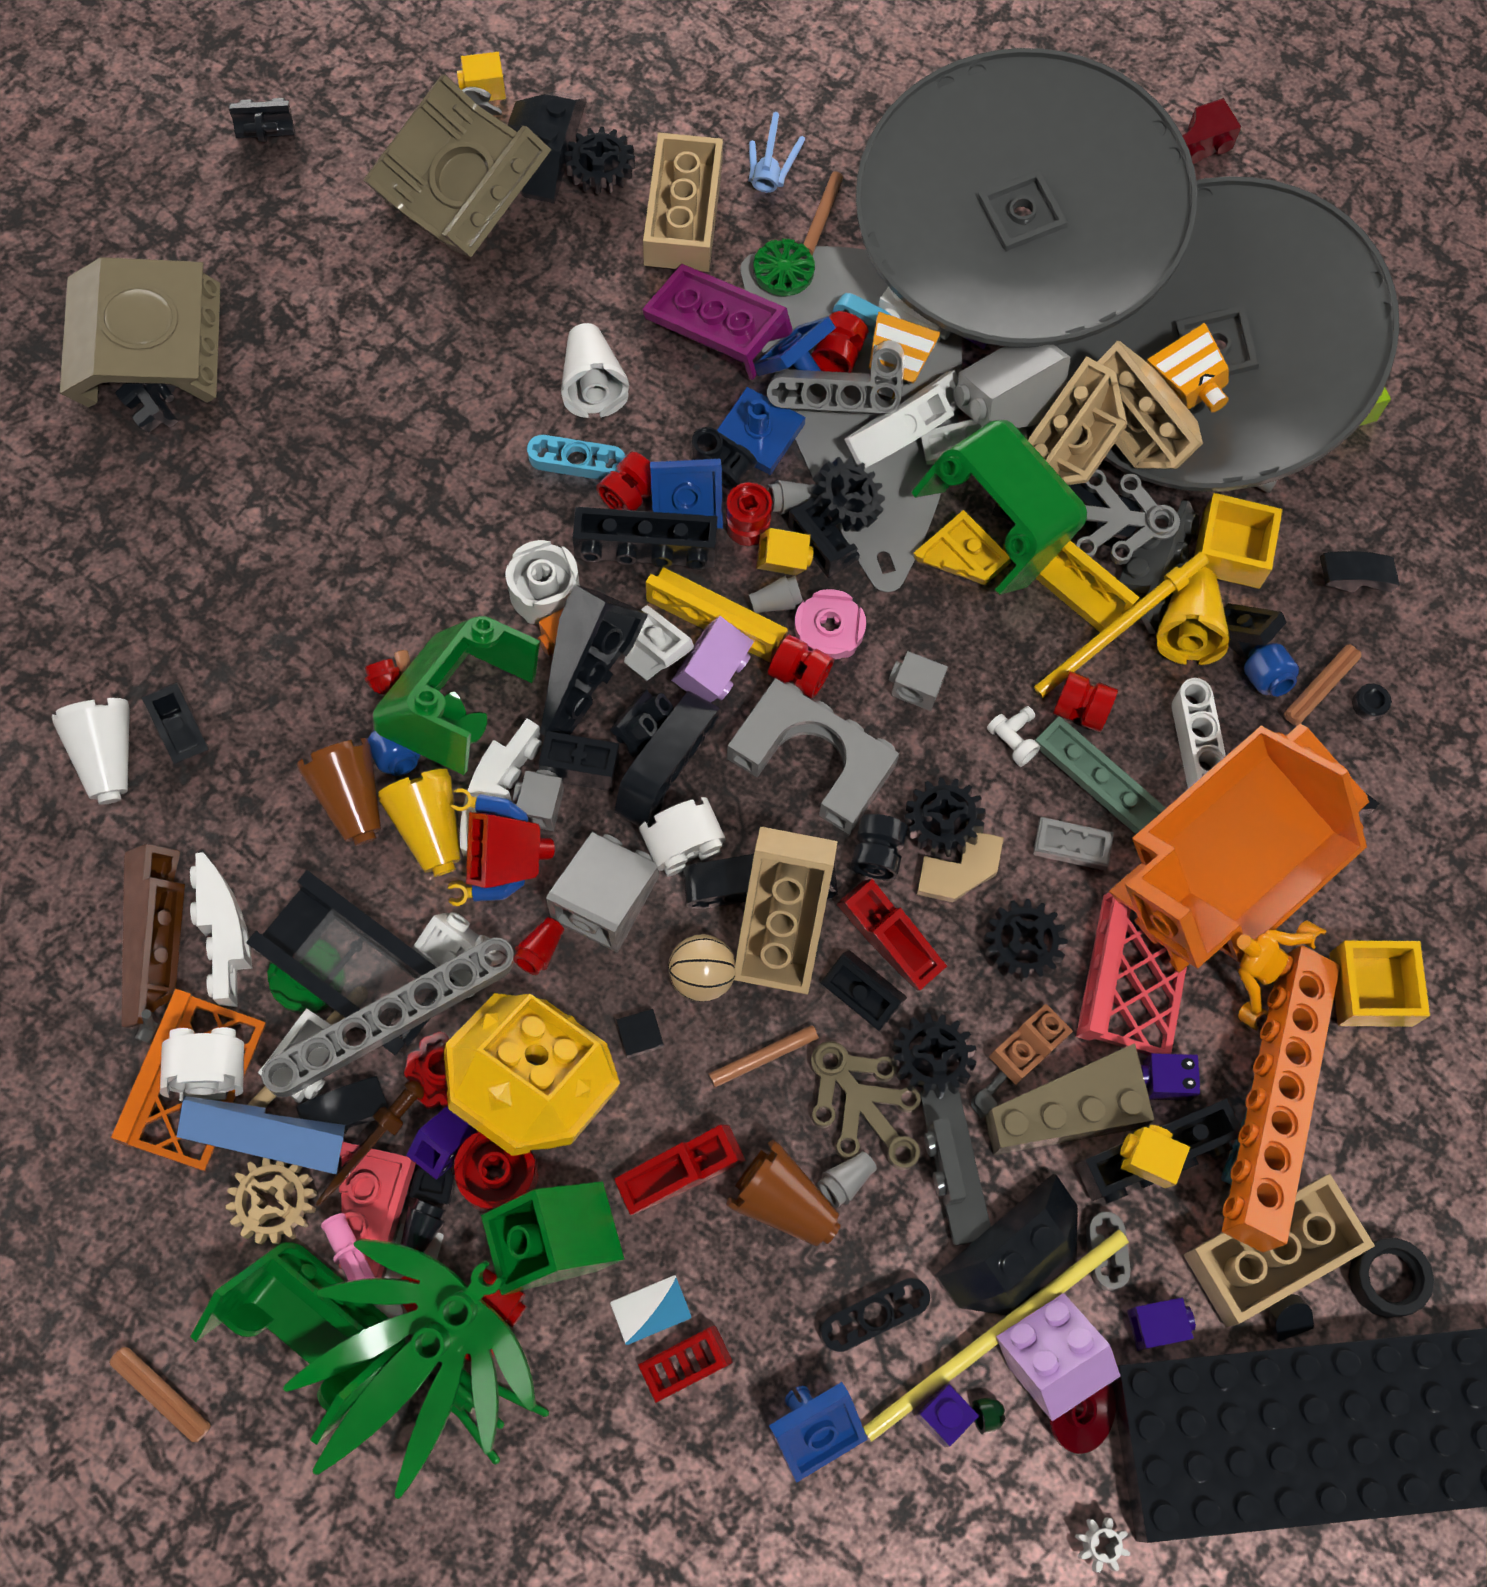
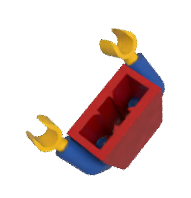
M463 788L456 789L453 792L466 794L468 802L463 807L451 805V807L457 811H465L471 807L475 808L476 812H469L466 884L461 880H455L450 882L447 887L448 889L460 888L463 890L464 895L461 898H450L449 903L453 906H460L468 898H473L474 902L505 900L523 887L525 880L537 877L539 873V860H550L553 858L555 853L554 841L551 838H540L539 824L528 822L527 813L509 799L484 794L474 797Z

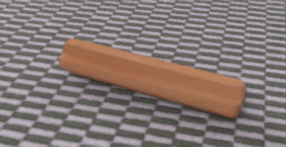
M1351 644L1346 645L1284 712L1285 720L1289 721L1293 726L1301 724L1358 662L1362 655L1360 650Z
M122 1347L112 1356L109 1361L110 1366L191 1442L200 1441L211 1428L210 1423L130 1348Z

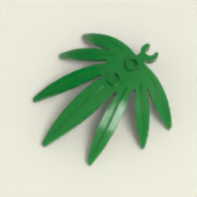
M360 1239L354 1242V1247L363 1254L394 1272L419 1280L420 1283L393 1278L358 1279L323 1287L316 1294L324 1298L363 1304L396 1305L415 1303L418 1306L417 1310L379 1322L344 1340L296 1374L283 1386V1390L286 1392L345 1372L379 1355L409 1334H412V1340L381 1369L352 1405L313 1468V1474H320L366 1441L404 1406L424 1383L438 1362H441L442 1366L422 1405L404 1456L395 1490V1498L399 1499L405 1494L423 1468L445 1427L458 1392L466 1354L471 1355L474 1408L484 1454L488 1455L493 1449L499 1411L498 1380L491 1349L508 1384L529 1411L536 1404L535 1391L527 1359L516 1336L501 1316L482 1300L485 1295L493 1294L499 1290L506 1280L501 1275L493 1284H488L484 1281L483 1272L490 1264L487 1260L474 1268L471 1275L472 1283L467 1286L452 1270L423 1252L392 1242Z

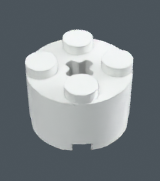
M546 540L528 542L519 547L512 555L513 558L509 565H507L505 572L509 596L514 609L528 623L533 625L539 624V621L564 608L566 599L571 594L574 585L580 586L578 568L574 556L565 547L562 546L560 548L552 545L551 541Z
M702 797L701 804L697 806L692 799L670 807L654 816L656 824L648 828L647 823L644 822L639 827L653 862L656 863L659 871H665L667 877L682 872L687 866L686 862L697 857L700 858L701 862H705L720 855V848L726 840L706 797Z
M222 1027L212 1029L211 1033L195 1034L194 1030L188 1028H177L169 1031V1039L162 1043L160 1094L169 1098L170 1091L180 1093V1101H183L184 1096L220 1101L226 1099V1092L235 1090V1097L243 1093L244 1042L236 1038L235 1029Z

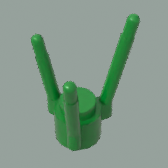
M463 1369L451 1412L461 1420L483 1450L478 1427L467 1414V1412L470 1414L474 1412L475 1408L472 1377L469 1372ZM498 1385L499 1396L527 1409L513 1391ZM535 1404L534 1408L530 1410L543 1417L549 1415V1410L538 1404ZM498 1417L497 1428L502 1429L504 1422ZM492 1449L487 1456L493 1464H499L500 1458Z

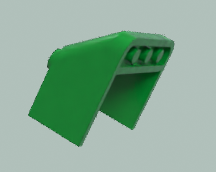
M995 420L987 423L945 451L911 493L915 498L945 493L951 485L963 484L971 475L976 478L1016 524L1005 539L1006 552L1016 566L995 589L1001 595L1027 588L1083 527L1087 519V509L1083 501L1013 423L1008 420Z
M485 616L473 617L436 633L375 707L373 712L374 730L386 739L465 775L468 771L471 733L440 718L445 711L446 705L445 697L440 690L468 654L533 683L536 677L540 641Z
M284 1242L215 1290L190 1338L197 1342L221 1323L225 1324L235 1334L244 1337L256 1336L267 1328L310 1364L344 1340L366 1328L389 1319V1317L373 1304L340 1301L318 1296L316 1292L319 1289L345 1281L303 1246L292 1242ZM405 1338L370 1360L323 1381L318 1389L317 1398L320 1405L327 1412L310 1439L314 1444L320 1443L341 1423L369 1383L402 1349L405 1344Z

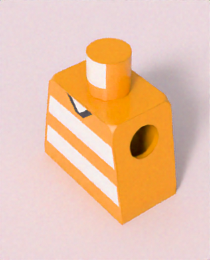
M878 312L868 369L871 370V362L877 346L883 341H895L904 350L903 381L914 384L941 332ZM885 352L879 356V360L884 366L890 367L897 363V358L892 353ZM882 387L877 391L880 395L892 399L895 397V393L891 388Z
M1205 323L1148 358V364L1158 371L1188 409L1203 401L1211 412H1216L1227 404L1229 398L1222 391V388L1229 383L1228 365Z

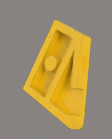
M964 510L913 553L915 560L920 563L986 585L1011 563V558Z

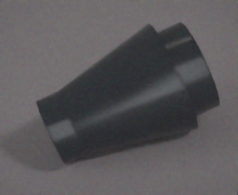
M416 1198L413 1207L408 1206L400 1245L424 1253L446 1222L442 1220L446 1210Z

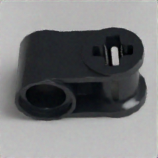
M712 427L699 428L692 436L691 460L721 459L722 486L728 490H732L739 485L740 479L748 470H753L757 465L755 456L747 448L736 444ZM702 447H709V448H712L713 450H712V451H703V450H701L700 448H702Z

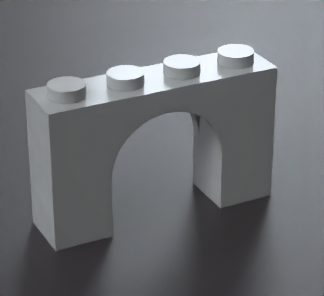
M775 678L728 744L727 759L758 778L776 750L788 739L799 735H814L827 740L838 750L843 761L844 770L822 801L819 816L850 835L896 767L900 753L896 752L894 746L882 738L875 739L865 733L864 729L857 722L850 719L845 721L835 715L833 710L824 702H814L804 696L796 685L790 682H785L784 684Z

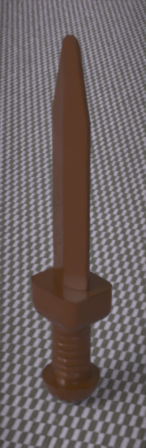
M412 1080L404 1083L403 1085L406 1088L389 1108L381 1107L372 1116L379 1124L333 1177L317 1200L316 1206L323 1203L344 1182L387 1130L394 1136L398 1133L403 1125V1121L400 1118L417 1098L422 1100L424 1096V1088L419 1082Z

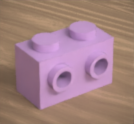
M719 616L705 627L694 645L695 648L689 652L671 681L686 692L690 691L709 702H713L717 698L721 701L733 687L734 683L730 679L735 671L739 673L750 660L751 656L747 652L754 641L723 617Z

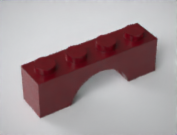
M1224 98L1195 107L1187 129L1188 132L1182 135L1189 149L1193 164L1215 154H1224L1233 149L1241 125Z

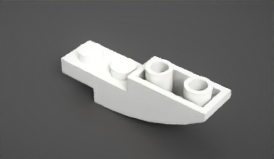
M955 370L944 373L899 404L896 410L880 414L844 440L857 465L859 466L863 462L865 468L907 446L954 415L953 411L959 408L955 405L954 390L958 384V376Z
M526 719L506 747L495 740L492 741L480 760L467 791L471 796L478 797L479 794L512 801L510 793L506 788L511 789L515 786L522 773L521 767L527 759H534L540 751L542 738L539 725ZM466 795V797H465V801H464V805H463V806H465V805L467 804V802H468V797H467V795ZM471 807L462 811L460 823V849L466 861L469 812H476L475 808Z
M203 852L196 853V866H191L190 881L192 888L196 889V902L191 903L190 915L193 925H196L205 936H212L206 940L207 956L209 960H212L213 973L207 976V992L209 997H213V1000L221 1007H238L237 970L252 968L251 947L246 944L249 939L247 927L234 893L224 877Z

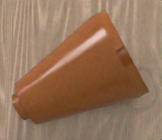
M360 738L362 745L354 746L352 740H347L317 750L310 754L313 761L306 765L303 759L297 762L300 774L344 841H353L355 846H361L376 840L375 833L381 830L372 752L367 738Z
M771 1140L767 1143L771 1151L767 1154L760 1150L735 1185V1187L741 1190L737 1199L729 1196L726 1206L735 1212L811 1245L818 1246L822 1242L829 1244L841 1226L837 1222L839 1213L785 1149L775 1140Z

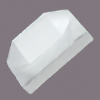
M646 605L641 610L647 613L648 616L633 648L625 656L624 663L648 681L660 670L669 667L695 647L689 636L650 606Z

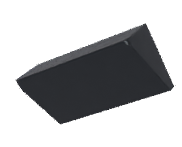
M850 950L844 952L820 982L878 1031L884 1027L907 999L901 991Z

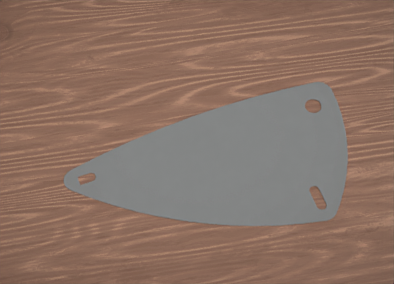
M816 246L813 253L815 261L813 280L805 290L791 296L774 295L759 286L753 274V262L756 253L747 256L740 266L745 290L786 307L793 330L799 325L828 317L833 313L834 306L845 293L854 294L879 307L880 297L888 288V285L877 272L865 249ZM783 248V249H779V251L781 252V254H783L784 248ZM790 249L789 255H791L795 251ZM762 273L761 276H766L769 273ZM796 277L798 281H804L803 279ZM951 332L946 340L940 339L935 348L932 349L914 384L903 381L900 404L946 372L955 370L957 376H959V372L962 371V336ZM783 338L769 341L762 349L763 355ZM866 338L862 350L858 352V359L851 373L871 374V370L868 368L873 343L872 339ZM814 347L809 350V353H810L811 355H812V352H813ZM793 365L788 368L789 370H796ZM777 372L770 373L771 379ZM781 382L778 388H782V394L787 395L789 389H786V383ZM800 383L798 387L800 389L799 396H801L803 383ZM816 383L809 386L810 392L816 397H823L827 394L825 387L821 384ZM849 385L843 388L844 394L848 398L856 399L861 396V392L856 386ZM878 394L882 400H892V398ZM789 408L805 417V425L795 440L812 477L814 478L828 461L832 463L837 457H840L843 463L851 457L853 458L854 466L858 467L844 439L882 413ZM959 408L953 411L954 415L937 427L957 423ZM921 437L865 468L864 471L867 474L874 471L876 475L872 479L873 482L882 483L883 486L878 491V494L885 496V501L880 504L884 510L877 517L878 519L868 528L865 526L860 532H856L854 527L845 532L842 523L837 524L849 544L854 543L857 546V552L860 554L858 561L873 586L883 592L896 591L904 583L915 561L913 553L922 546L941 495L939 493L915 498L911 493L934 465L926 463ZM883 551L889 553L896 571L883 574L877 560L878 553Z

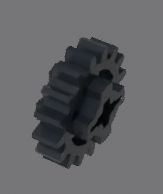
M600 127L598 133H594L591 128H587L586 136L577 133L576 142H568V151L564 154L567 175L572 176L574 185L582 182L583 191L585 192L594 187L596 194H600L602 188H606L609 193H612L613 185L615 184L623 188L625 186L624 178L632 179V169H635L633 145H628L626 136L617 138V130L615 129L607 134L604 127Z
M837 457L832 463L828 461L814 476L813 481L816 484L811 488V493L819 496L813 502L814 506L823 507L824 510L821 513V517L824 518L829 515L832 518L831 526L835 527L838 523H842L845 532H848L852 527H854L856 532H860L865 526L868 528L883 512L884 509L880 504L885 501V496L878 494V491L883 486L882 483L873 482L872 479L876 475L874 471L867 474L864 471L865 464L862 462L858 467L854 466V461L851 457L844 463L840 457Z
M939 777L938 786H933L932 783L926 781L925 792L915 789L913 791L914 801H907L906 812L908 814H905V823L907 826H911L908 831L909 838L919 837L918 848L921 850L927 845L931 846V855L933 856L938 853L939 849H944L946 857H951L953 848H957L962 854L965 853L966 842L976 845L978 839L976 833H983L984 822L982 820L985 819L986 811L985 808H979L981 806V796L971 797L972 786L968 785L960 789L959 779L956 778L951 785H946L943 777ZM942 815H947L948 819H943ZM959 829H964L960 833L956 834L959 831Z
M1026 899L1023 906L1019 908L1016 901L1012 900L1008 905V912L1004 908L999 907L995 913L997 919L990 918L986 926L993 932H987L983 937L984 942L992 944L985 954L989 957H997L993 968L996 970L1005 966L1007 968L1006 978L1008 979L1016 972L1019 973L1020 981L1025 983L1029 974H1032L1034 979L1039 981L1043 977V969L1047 973L1052 974L1057 968L1054 962L1061 963L1065 957V954L1058 949H1064L1068 944L1067 939L1059 937L1066 927L1062 924H1054L1058 914L1053 912L1046 915L1044 913V903H1041L1035 909L1032 908L1031 900ZM1022 918L1030 919V920H1033V921H1026V920H1023ZM1002 929L1005 931L1003 934L1008 939L1006 948L1002 945ZM1045 933H1047L1049 938V951H1047L1048 946L1044 943ZM1027 936L1032 940L1031 943L1027 942L1024 945L1019 941L1020 938L1024 939ZM1017 960H1027L1029 963H1022Z
M925 1013L923 1023L920 1024L913 1017L910 1020L909 1029L900 1028L898 1033L900 1040H894L892 1051L898 1053L893 1056L892 1066L902 1067L898 1072L897 1078L898 1080H903L908 1077L910 1080L908 1090L910 1092L919 1086L922 1088V1097L926 1098L930 1090H935L938 1099H942L946 1088L953 1094H956L960 1088L959 1082L965 1085L969 1082L971 1075L968 1071H973L977 1062L970 1057L974 1056L977 1049L975 1045H966L971 1034L969 1031L961 1034L957 1031L960 1025L958 1020L950 1026L946 1024V1015L941 1014L938 1022L932 1020L930 1013ZM922 1036L921 1044L913 1045V1048L909 1049L910 1044L916 1038ZM934 1056L940 1057V1060H935ZM956 1062H959L957 1069L947 1076V1067L954 1066Z

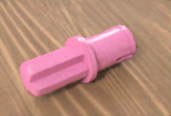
M335 1214L326 1219L321 1224V1228L325 1231L335 1253L333 1261L335 1264L341 1265L347 1280L375 1278L364 1254L354 1247V1242L357 1240L346 1220L345 1214Z

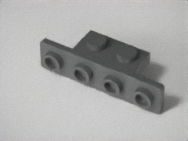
M1181 501L1177 512L1180 518V526L1173 537L1166 540L1152 538L1133 552L1131 559L1125 564L1119 581L1132 592H1151L1165 580L1164 576L1174 567L1180 568L1182 564L1186 563L1189 555L1190 541L1199 528V517L1195 514L1190 501ZM1172 593L1141 617L1150 634L1157 633Z
M946 1088L943 1098L938 1099L935 1090H930L928 1096L924 1098L922 1097L921 1089L919 1094L928 1133H924L925 1146L928 1156L934 1157L937 1172L933 1173L934 1186L938 1197H943L953 1244L959 1246L973 1243L991 1225L960 1092L958 1090L956 1094H953Z

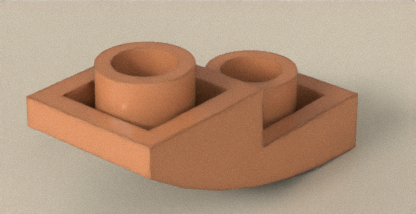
M1045 1004L1014 1034L995 1049L989 1058L1017 1085L1058 1047L1073 1030Z

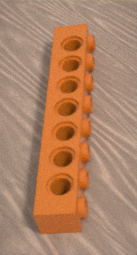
M1303 945L1287 953L1288 961L1286 967L1274 981L1273 989L1267 999L1269 1009L1266 1022L1260 1032L1262 1042L1259 1055L1253 1065L1255 1075L1252 1089L1246 1098L1247 1113L1245 1123L1238 1135V1142L1240 1143L1238 1156L1230 1173L1232 1179L1230 1194L1223 1206V1216L1225 1217L1221 1232L1262 1253L1286 1245L1288 1242L1340 964Z

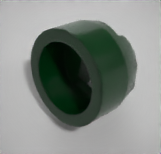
M982 1398L972 1402V1409L979 1415L974 1423L981 1434L994 1432L1005 1423V1409L1000 1401L994 1398Z

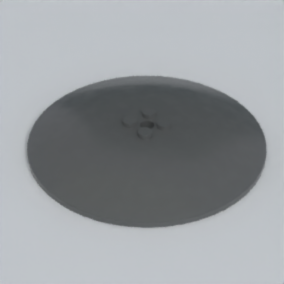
M1041 48L1003 49L976 54L937 69L915 83L888 108L874 128L861 157L856 185L857 221L866 251L881 278L907 306L923 318L947 331L987 344L1007 347L1059 345L1099 334L1118 325L1150 302L1167 284L1183 258L1193 231L1197 210V182L1192 158L1180 130L1160 103L1139 84L1115 69L1084 56ZM1018 207H1025L1030 209L1032 213L1027 216H1019L1014 210Z
M1226 176L1196 180L1197 210L1187 249L1178 268L1167 284L1150 302L1126 320L1099 334L1078 341L1055 345L1071 357L1067 377L1068 383L1086 356L1097 362L1116 341H1121L1147 363L1148 358L1203 323L1207 325L1214 340H1221L1226 343L1227 346L1220 352L1228 365L1229 383L1222 388V391L1229 400L1223 408L1216 412H1211L1203 401L1188 409L1198 421L1203 444L1177 469H1136L1116 444L1113 445L1104 460L1128 474H1135L1142 480L1180 490L1215 492L1256 487L1292 475L1319 461L1344 442L1371 412L1391 374L1397 351L1399 306L1395 286L1382 255L1366 232L1336 206L1313 193L1273 180Z

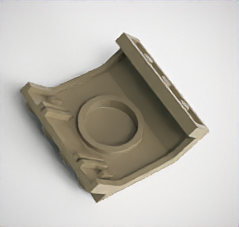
M441 74L363 181L385 199L387 204L453 251L472 257L551 149L527 126H522L518 132L513 130L477 105L449 77Z
M100 257L68 276L60 394L89 408L98 401V385L101 383H162L174 385L207 403L215 399L217 396L221 283L203 273V262Z

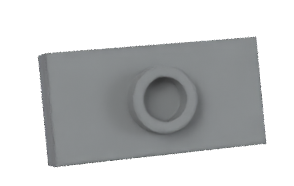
M1041 817L1038 822L1033 855L1106 871L1109 865L1114 832Z

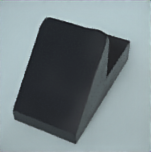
M1231 603L1224 607L1230 636L1228 647L1245 660L1248 659L1249 652L1255 646H1266L1287 623L1283 613L1280 611Z
M177 682L141 697L174 764L209 750V746L193 715V708Z

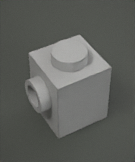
M541 769L537 770L536 773L525 771L523 782H517L515 785L513 803L517 804L518 807L527 813L528 822L539 824L540 829L554 831L564 794L562 778L548 770Z

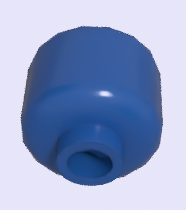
M1277 643L1267 644L1266 646L1257 645L1249 652V657L1244 665V672L1262 695L1282 696L1296 685L1299 666L1283 645Z
M375 730L368 737L372 758L381 772L401 776L411 772L417 766L418 760L421 757L420 754L380 736Z

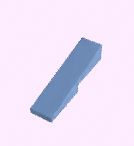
M184 1096L177 1138L337 1174L345 1125L266 1114V1108Z

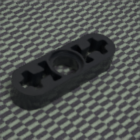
M907 1278L831 1315L824 1321L820 1329V1338L823 1345L831 1352L842 1353L920 1315L927 1309L930 1303L929 1289L922 1281L916 1278ZM904 1287H909L912 1292L918 1290L921 1293V1297L917 1300L918 1308L913 1309L911 1304H906L897 1309L902 1317L895 1319L893 1307L884 1296L891 1294L892 1302L905 1295ZM873 1303L881 1305L887 1315L883 1326L877 1328L869 1326L865 1322L863 1315L866 1306ZM856 1312L857 1323L866 1335L858 1337V1330L855 1329L845 1336L847 1343L841 1345L838 1340L830 1341L828 1334L833 1330L831 1324L837 1322L840 1327H844L853 1322L848 1314Z

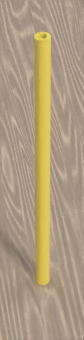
M1118 1229L863 1426L871 1442L999 1344L997 1335L1065 1293L1128 1244L1129 1241L1126 1236Z

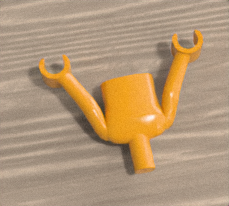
M1307 920L1299 925L1296 933L1267 930L1255 940L1246 934L1241 935L1237 939V946L1244 952L1238 974L1250 998V1001L1246 1002L1239 1011L1238 1018L1240 1021L1257 1031L1259 1028L1257 1027L1258 1019L1262 1015L1267 1016L1268 1011L1262 1008L1261 991L1257 981L1262 985L1271 984L1286 967L1288 955L1280 948L1278 943L1287 946L1305 944L1315 949L1314 942L1319 934L1325 935L1326 930Z

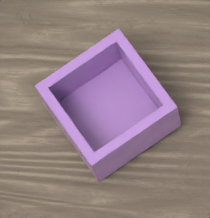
M1064 1293L996 1336L1008 1368L1051 1421H1054L1120 1377L1111 1345Z

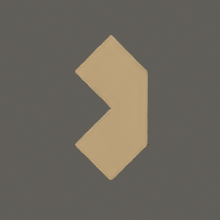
M976 833L978 835L977 844L972 845L966 842V852L962 854L960 864L924 856L916 895L954 902L981 883L990 880L998 872L1004 837Z

